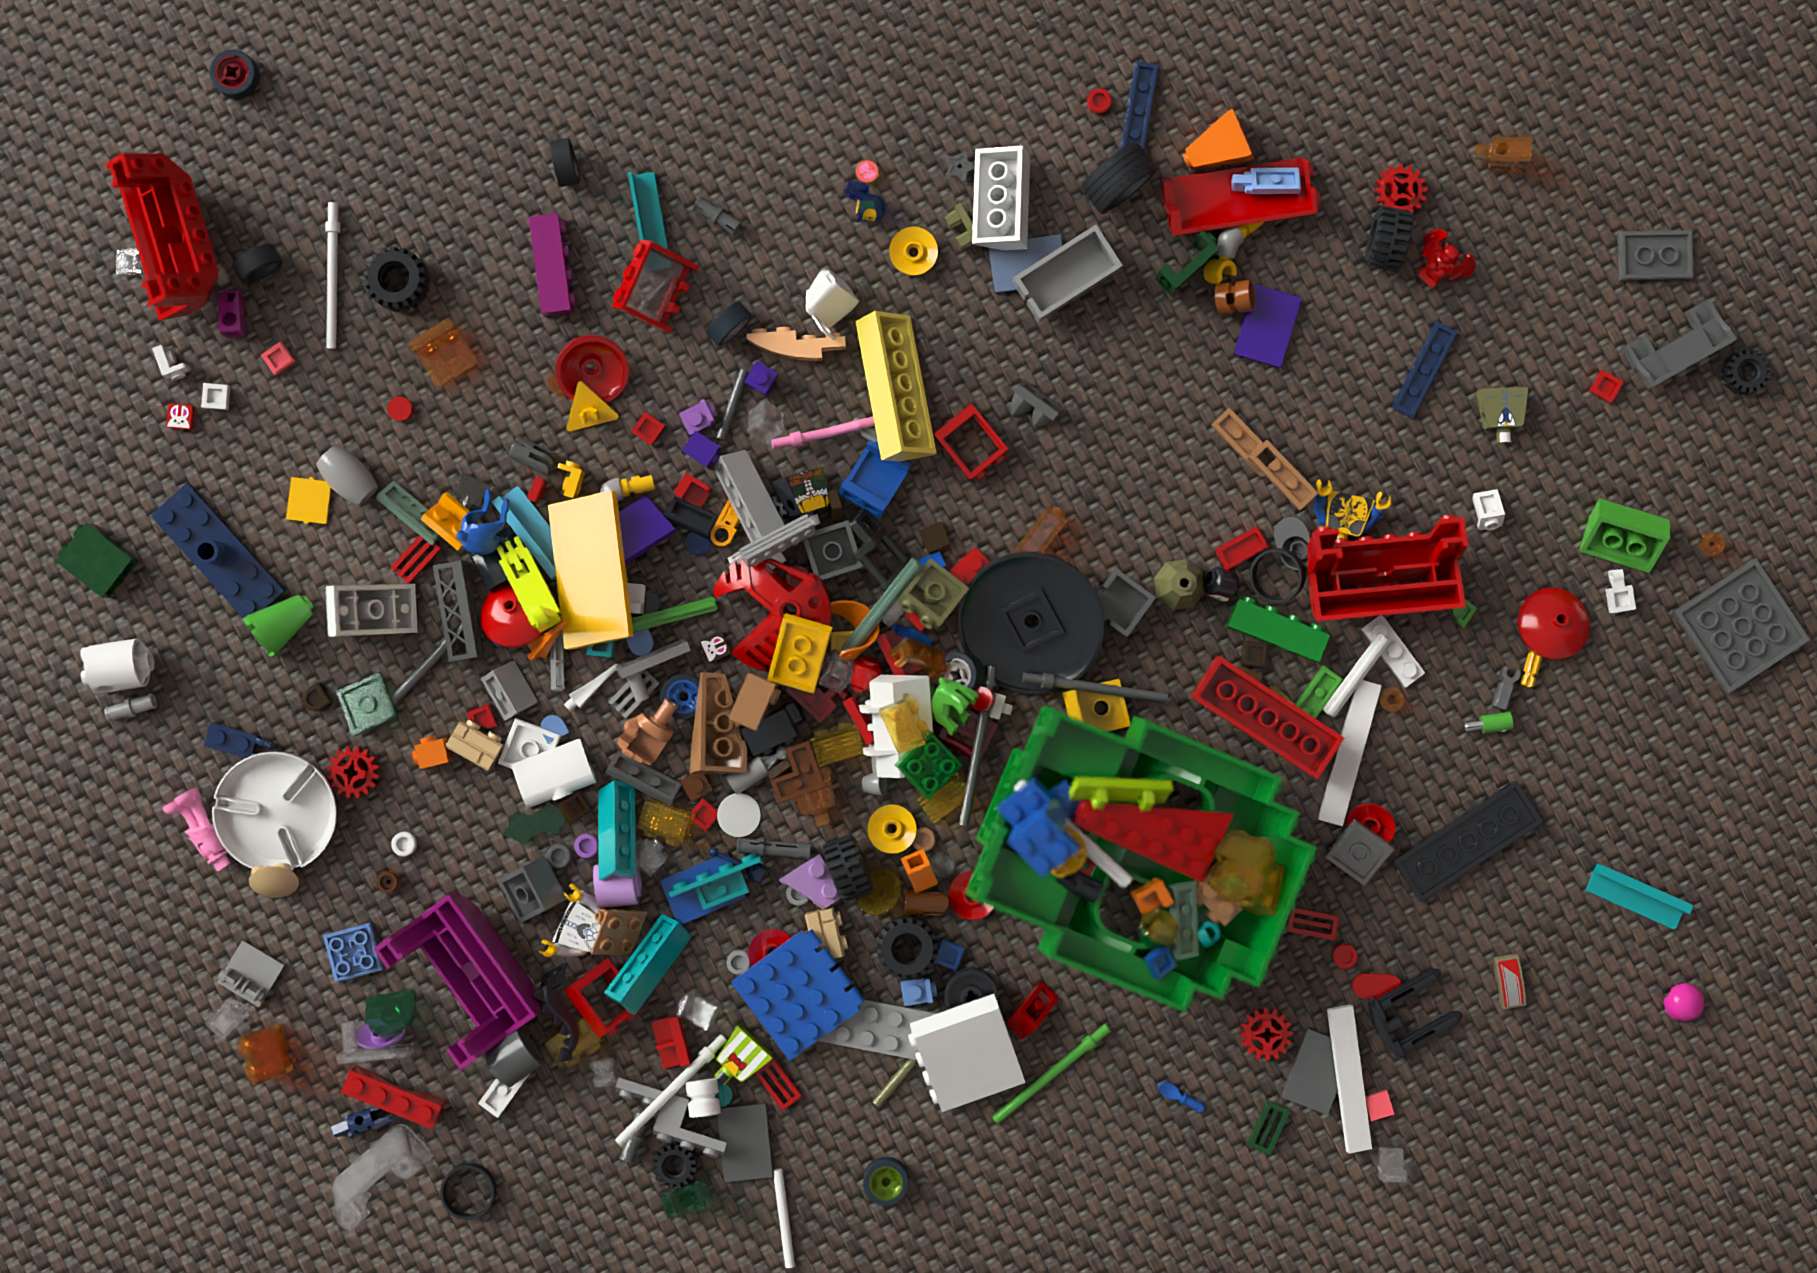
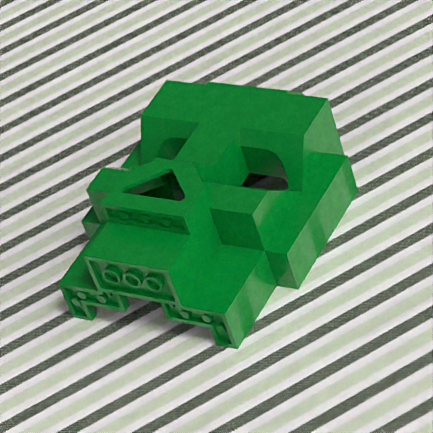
M1042 706L1024 752L1013 748L982 822L976 840L985 846L970 879L966 893L978 902L1045 928L1038 949L1047 957L1186 1012L1187 1007L1193 1004L1195 989L1222 1000L1224 994L1226 995L1230 991L1232 977L1257 987L1260 986L1261 982L1265 981L1268 975V964L1270 959H1273L1277 953V942L1287 929V918L1289 913L1293 912L1296 907V896L1299 889H1302L1306 883V872L1308 867L1315 861V850L1317 847L1290 836L1291 832L1295 831L1298 826V815L1300 812L1273 802L1274 797H1277L1281 791L1282 783L1280 782L1282 777L1137 717H1133L1126 737L1123 739L1064 713ZM1034 777L1048 791L1065 779L1072 785L1076 777L1176 780L1200 791V810L1234 814L1211 864L1221 854H1225L1257 891L1241 906L1242 910L1226 926L1220 923L1217 924L1221 935L1220 939L1214 942V945L1204 948L1198 939L1199 956L1180 960L1174 959L1177 966L1157 980L1153 978L1144 960L1147 955L1157 948L1146 947L1142 939L1134 942L1106 929L1100 920V903L1111 877L1095 864L1090 877L1103 883V889L1099 898L1093 904L1055 881L1056 876L1054 874L1048 873L1042 878L1008 843L1014 827L1000 814L997 807L1016 792L1015 786L1021 780L1029 782ZM1108 801V802H1111V803H1120V804H1126V803H1128V804H1136V805H1139L1138 802ZM1090 831L1086 834L1092 842L1136 881L1146 884L1152 879L1157 878L1164 883L1169 893V885L1188 881L1193 882L1195 880ZM1083 863L1082 866L1087 869L1088 865ZM1160 905L1153 924L1158 923L1166 932L1167 938L1171 942L1170 905L1166 908ZM1203 905L1201 907L1197 906V925L1211 921L1206 915L1209 911ZM1207 928V931L1209 932L1210 936H1214L1215 933L1213 929ZM1170 944L1168 945V948L1172 954V948Z

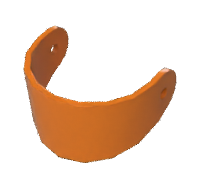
M840 600L831 602V613L843 616L855 629L870 612L867 606L856 601ZM879 624L860 647L841 652L839 658L841 660L857 658L877 639L880 631Z

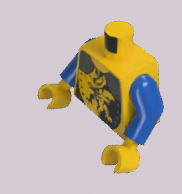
M1321 480L1316 482L1318 494L1315 497L1313 507L1316 518L1323 527L1329 526L1332 529H1339L1340 534L1336 540L1348 539V537L1358 538L1361 535L1367 534L1377 524L1384 509H1387L1391 504V496H1389L1387 501L1380 500L1382 492L1377 494L1376 503L1374 504L1375 500L1332 491L1330 480H1328V485L1324 488L1321 487Z

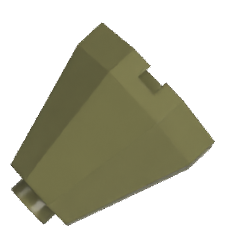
M1186 559L1165 562L1153 578L1156 599L1172 611L1193 608L1205 592L1203 572ZM1182 579L1185 581V588L1180 586V580Z

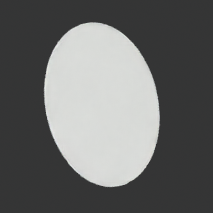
M735 793L726 797L721 802L717 812L718 823L722 830L734 837H744L751 834L757 828L761 816L757 802L749 795L743 793L738 795Z

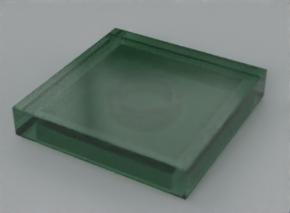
M377 672L336 691L352 736H359L399 717L381 672Z

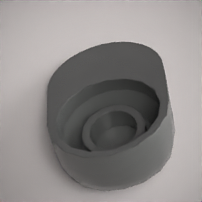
M1286 517L1279 521L1275 527L1274 539L1277 548H1284L1294 552L1301 559L1304 567L1307 568V544L1311 538L1309 529L1301 519ZM1279 553L1282 562L1288 568L1298 570L1290 557Z

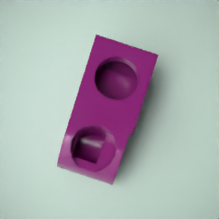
M240 289L219 292V332L225 338L247 336L244 318V297Z

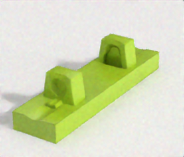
M1076 777L1069 790L1070 800H1090L1094 809H1104L1108 801L1138 802L1141 811H1150L1155 803H1165L1173 787L1171 781Z

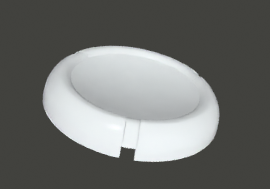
M264 752L243 759L224 775L214 795L216 804L212 807V819L216 834L227 852L237 861L251 869L255 866H276L278 863L289 864L291 871L299 866L304 867L323 852L335 829L337 805L329 782L321 771L311 765L310 762L290 753Z

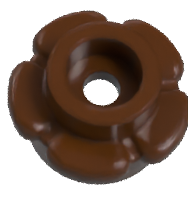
M383 871L378 876L377 887L386 894H392L396 889L400 888L401 879L398 878L399 875L396 871Z

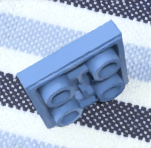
M372 922L323 935L335 983L384 969L383 962L373 949L378 943Z

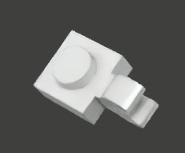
M1623 569L1608 571L1609 580L1612 584V588L1605 589L1609 613L1636 609L1632 585L1625 586Z

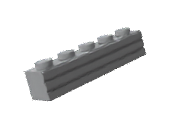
M805 514L740 548L741 558L748 569L756 566L760 562L770 559L773 555L785 551L790 546L815 534L814 524Z

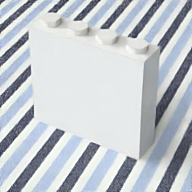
M994 994L910 1023L912 1034L908 1035L913 1049L918 1048L919 1052L915 1053L920 1068L925 1066L926 1071L922 1073L926 1085H932L933 1089L929 1091L933 1103H939L942 1112L1025 1083Z

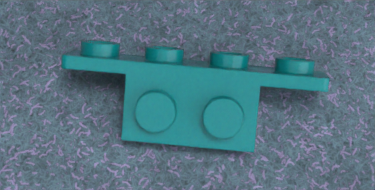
M755 853L741 858L743 863L733 866L732 862L718 867L720 872L710 875L709 871L695 876L697 881L687 884L686 880L672 885L674 890H671L669 895L673 897L695 888L702 908L705 910L746 894L750 891L741 869L762 862L763 857L762 855L756 857Z

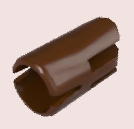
M905 892L904 914L906 916L944 915L948 909V898L941 892Z

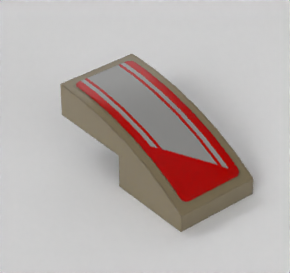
M1518 954L1494 957L1495 980L1498 983L1499 1003L1502 1010L1526 1006L1525 987Z

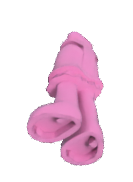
M197 787L179 795L174 801L162 808L168 815L180 813L189 826V829L185 831L190 836L188 839L193 842L202 857L208 860V864L212 863L217 872L231 864L226 856L228 852L216 834L214 824H211L207 818Z

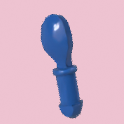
M1164 1081L1159 1084L1158 1090L1164 1097L1180 1100V1104H1184L1196 1112L1205 1111L1206 1107L1202 1101L1188 1096L1187 1093L1181 1094L1174 1083Z

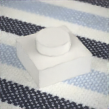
M203 383L201 407L228 410L230 386Z

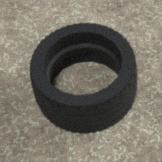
M1134 141L1102 163L1084 180L1080 187L1092 205L1101 214H1105L1141 188L1157 172L1158 168L1143 147Z

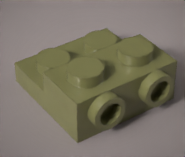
M930 558L898 600L901 602L900 606L905 612L909 614L914 612L921 618L920 622L924 627L937 630L969 588Z

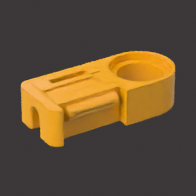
M729 499L711 531V540L721 547L727 546L732 542L738 531L735 527L738 528L740 520ZM724 528L728 531L729 538L727 541L718 542L716 540L715 533L718 529Z

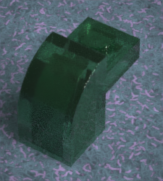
M703 1179L690 1181L689 1184L683 1185L679 1189L674 1187L659 1194L667 1218H678L693 1210H706L714 1206L712 1192Z

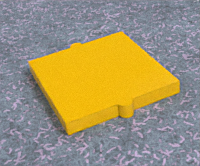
M291 477L286 519L304 521L305 524L310 522L327 524L331 487L327 482L315 480L313 477L309 479Z

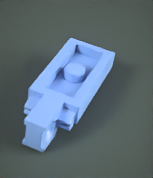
M1251 168L1250 171H1246L1244 174H1233L1231 188L1232 191H1245L1247 194H1300L1299 168Z

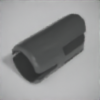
M521 436L515 439L517 443L511 446L509 458L548 475L549 469L552 468L558 454Z

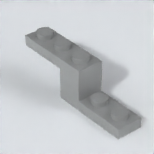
M618 1078L616 1084V1092H619L620 1097L628 1100H633V1097L642 1099V1103L647 1106L663 1092L622 1078ZM673 1095L660 1108L653 1129V1134L657 1135V1140L670 1143L673 1140L679 1142L680 1147L688 1150H694V1148L704 1150L703 1154L717 1158L718 1155H724L726 1142L681 1129L689 1099Z

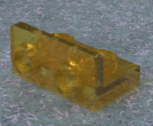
M908 693L903 694L902 700L879 708L881 718L898 754L926 744V735L929 734L927 724L924 720H920L917 714L919 713L918 704L915 699L911 700Z

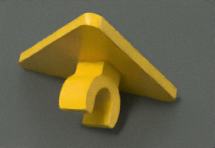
M578 382L566 427L567 431L571 432L618 419V413L584 382Z

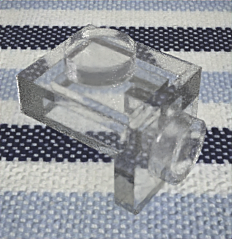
M137 248L116 250V274L145 275Z
M686 993L678 1004L676 1016L688 1019L705 1030H710L720 1008L698 995Z

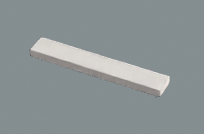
M1362 680L1352 694L1341 733L1344 740L1336 751L1318 820L1343 826L1382 685Z
M1351 1004L1328 1008L1327 1013L1346 1152L1350 1154L1372 1149L1354 1009Z

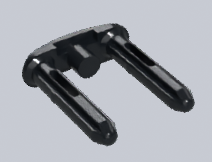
M1428 969L1377 998L1371 996L1368 1009L1373 1026L1381 1041L1398 1058H1405L1406 1052L1454 1027L1463 1017L1460 1011H1450L1399 1040L1395 1039L1393 1033L1403 1028V1025L1396 1014L1385 1019L1384 1011L1436 983L1442 975L1439 969Z

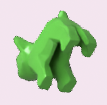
M941 677L939 679L940 685L936 691L930 687L932 721L935 720L946 727L948 733L952 736L957 732L958 725L951 718H955L960 725L964 726L971 716L965 709L968 707L969 702L974 704L979 695L974 690L956 681L946 680Z

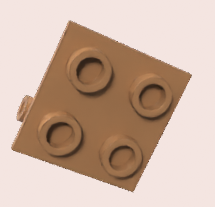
M600 909L595 913V920L601 926L591 954L632 955L647 912L636 910L624 911L623 909Z

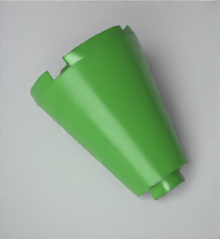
M296 595L247 615L242 620L259 644L264 647L270 658H273L313 615L311 609L314 606L306 596L301 598L299 595Z

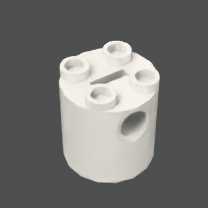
M140 639L91 645L81 649V658L84 662L81 680L84 685H89L93 693H108L148 685L150 672L154 670V658Z

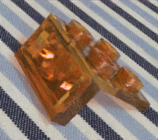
M447 318L407 343L411 351L418 356L438 388L479 363L456 324L450 318Z

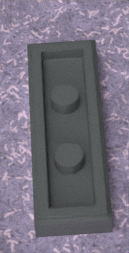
M617 751L606 770L607 774L669 806L672 805L682 787L680 782L643 763L640 764L626 757L620 751Z

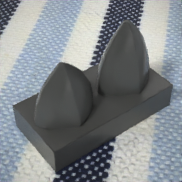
M1025 380L1015 389L1011 402L1012 416L1023 414L1032 406L1035 407L1032 415L1034 427L1048 424L1063 409Z

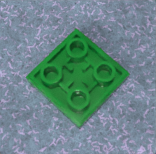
M928 730L894 766L927 800H930L963 765Z

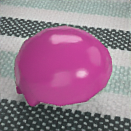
M1682 983L1672 987L1670 993L1663 1001L1666 1013L1672 1019L1680 1022L1696 1019L1702 1013L1705 1006L1704 995L1696 986L1689 983Z

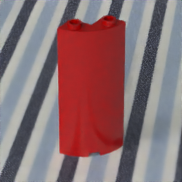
M1304 157L1160 179L1164 209L1167 211V222L1171 234L1175 236L1317 214V206L1321 205L1319 191H1316L1310 183V178L1314 175L1312 163H1309ZM1251 168H1299L1301 191L1300 194H1247L1245 191H1232L1231 180L1233 174H1244V172L1250 171Z

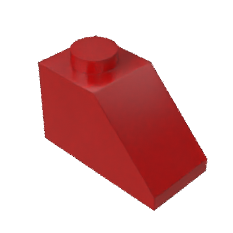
M1040 982L1014 1009L1005 1021V1024L1023 1040L1038 1028L1059 1000V997L1043 982Z

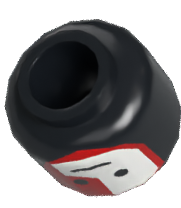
M1217 566L1208 570L1203 576L1205 594L1212 598L1225 602L1229 601L1239 592L1238 576L1230 570Z

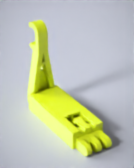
M519 536L514 537V542L518 547L513 548L510 541L505 542L509 550L506 553L501 545L496 547L502 558L499 562L531 625L534 628L537 627L541 633L562 621L559 616L562 613L527 547L524 548Z

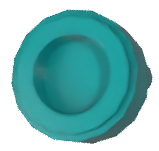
M1208 921L1197 925L1198 939L1204 948L1214 945V942L1220 939V928L1214 922ZM1207 928L1213 929L1215 933L1214 936H1210L1209 932L1207 931Z
M717 1082L718 1093L715 1097L719 1099L720 1107H724L730 1103L732 1091L727 1084L723 1085Z

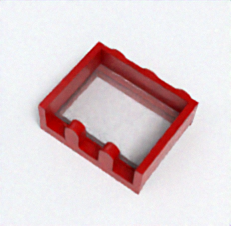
M641 239V242L634 248V257L631 264L624 271L622 285L614 294L612 307L659 331L671 333L672 328L666 326V322L670 314L676 315L680 310V306L675 304L679 293H686L689 290L690 284L685 282L689 270L698 271L700 266L652 241Z

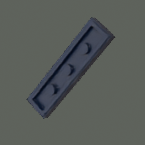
M1135 61L1120 149L1134 141L1145 149L1159 70L1158 64Z
M1438 321L1433 324L1391 409L1411 419L1414 418L1458 333L1457 331Z

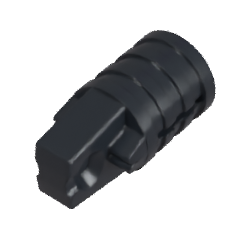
M1079 871L1064 877L1056 876L1055 880L1071 893L1088 900L1092 904L1097 901L1103 889V883Z

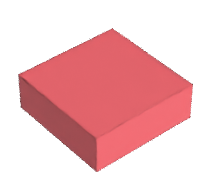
M281 341L261 354L266 364L276 376L296 363L291 353Z
M1386 1089L1365 1095L1370 1121L1394 1115Z

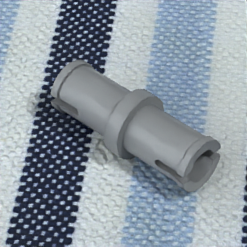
M152 693L136 699L128 698L123 703L105 707L104 713L109 722L127 716L132 718L136 717L138 713L156 709L157 700Z

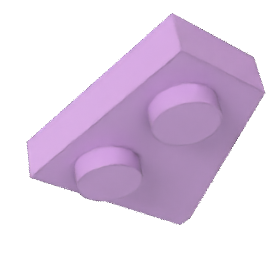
M820 854L779 879L782 884L790 886L798 894L812 900L815 905L822 909L827 908L840 899L829 869Z

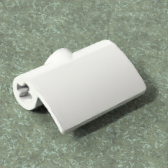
M581 739L571 741L512 764L517 785L527 808L549 800H557L572 794L575 790L597 783L594 770L587 760Z

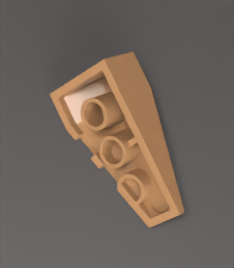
M700 673L691 743L690 773H747V747L740 733V724L728 719L733 709V699L725 674Z

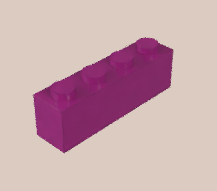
M558 213L529 217L541 314L544 317L574 313L573 306H577L575 292H571L570 282H573V272L571 267L568 268L566 259L570 258V249L568 243L564 244L563 234H567L565 219L561 220Z

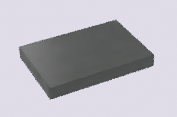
M1693 230L1619 231L1617 233L1619 281L1691 280L1694 278Z
M1306 1028L1281 1097L1328 1115L1338 1090L1331 1037Z
M766 1102L720 1107L721 1113L717 1114L720 1141L727 1143L724 1155L722 1156L724 1182L773 1177Z

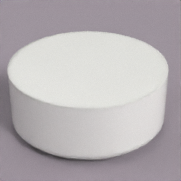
M406 831L396 834L391 843L393 851L399 856L411 855L417 849L418 844L416 837Z

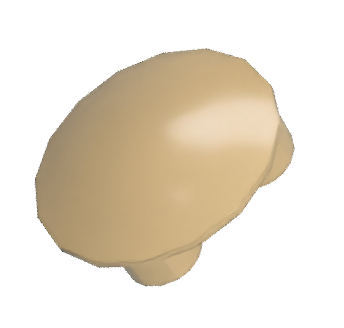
M278 863L276 866L253 867L249 878V885L254 892L261 896L281 898L297 890L299 879L291 871L289 864Z

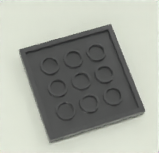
M1756 558L1750 560L1672 612L1726 694L1731 693L1810 641Z

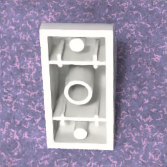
M415 584L326 586L328 636L418 632Z

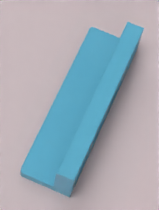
M515 487L503 497L498 496L492 501L494 506L501 513L504 499H509L510 507L506 521L549 577L556 580L549 524L532 502L527 499V496L520 487Z

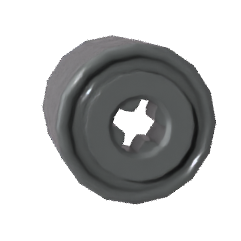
M520 1028L485 1052L486 1062L492 1074L500 1083L510 1088L544 1064L538 1048Z

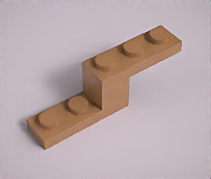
M1230 408L1211 424L1215 431L1260 477L1266 476L1299 511L1318 494L1268 440L1262 442Z

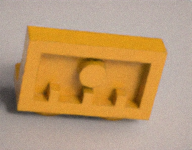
M445 492L438 503L423 514L421 520L456 550H460L463 547L461 541L457 540V532L460 530L462 518L470 511L448 492Z

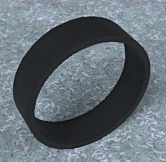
M1275 548L1265 551L1256 557L1250 568V583L1253 590L1260 598L1271 603H1281L1294 598L1300 593L1305 584L1306 571L1304 564L1294 552L1288 549ZM1271 552L1283 553L1290 557L1296 564L1299 572L1297 588L1289 597L1284 599H1277L1267 595L1257 581L1258 565L1262 558Z
M475 1163L461 1164L452 1169L444 1178L440 1188L441 1202L446 1211L458 1219H476L485 1214L493 1204L497 1191L496 1183L492 1174L485 1167ZM461 1169H473L482 1173L489 1181L491 1187V1199L488 1206L475 1214H464L455 1210L448 1202L446 1196V1184L451 1174Z

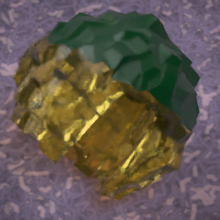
M1160 908L1146 913L1139 925L1140 938L1145 942L1146 947L1166 948L1168 945L1173 944L1178 935L1179 925L1168 911L1161 910Z

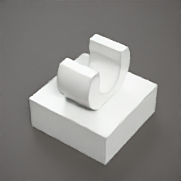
M994 693L995 704L989 711L988 717L1000 719L1001 713L1011 715L1013 705L1004 703L1006 696Z

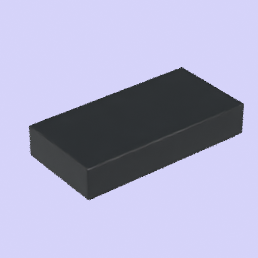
M674 496L664 514V517L669 522L708 539L718 519L717 515Z

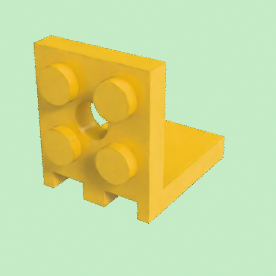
M1120 679L1100 683L1121 687ZM1080 690L1062 692L1068 716L1106 732L1131 725L1124 697ZM1098 701H1104L1108 705V711L1104 715H1098L1094 710V706Z

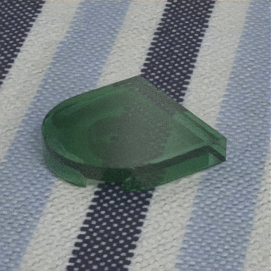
M415 989L366 997L365 1020L368 1028L373 1033L378 1034L379 1037L389 1038L403 1033L402 1030L415 1020Z

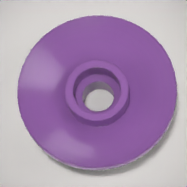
M392 1018L374 1020L365 1024L357 1031L356 1041L363 1048L384 1049L397 1043L404 1037L406 1032L405 1025L401 1021Z

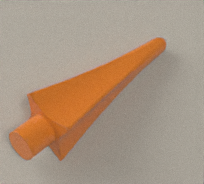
M560 621L547 633L527 645L531 650L528 653V658L531 661H535L538 657L547 658L557 636L566 625V621Z

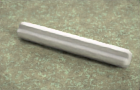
M1382 633L1377 634L1324 706L1323 710L1332 717L1337 715L1390 643L1388 637Z

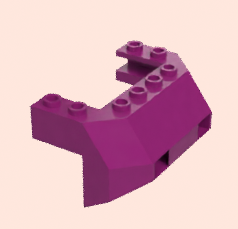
M456 890L446 895L421 916L373 948L388 969L420 947L477 1027L446 1050L460 1070L541 1012L539 1000L533 997L536 989L532 981L478 906Z

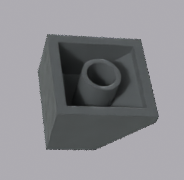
M545 856L498 880L520 923L567 899L562 886L553 873L552 866Z

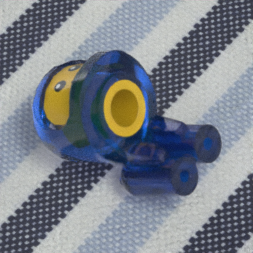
M847 180V184L844 187V195L857 201L855 222L860 223L861 220L879 222L886 212L884 199L878 195L868 194L867 192H869L870 187L865 182Z

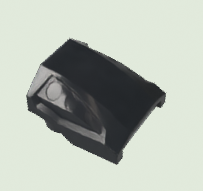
M510 526L496 533L500 537L499 545L503 547L505 553L509 551L505 545L507 541L511 542L513 548L518 547L514 542V537L516 536ZM497 549L495 552L487 555H479L467 551L487 592L508 580L499 562L502 558Z

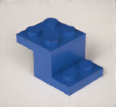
M1035 777L998 805L997 810L1014 827L1008 843L1042 878L1080 850L1081 845L1064 829L1069 812Z

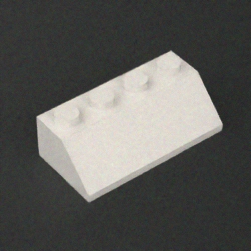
M1023 146L975 149L973 245L998 250L1027 249L1030 155Z

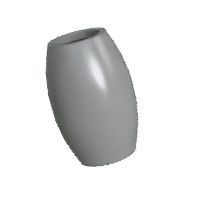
M337 446L331 447L316 463L319 472L327 484L338 495L353 504L361 506L378 489L376 481L366 466L342 448Z

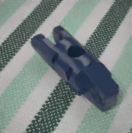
M372 1106L343 1117V1122L331 1126L333 1136L341 1137L347 1135L348 1138L393 1123L395 1122V1117L385 1116L378 1119L376 1113L385 1110Z

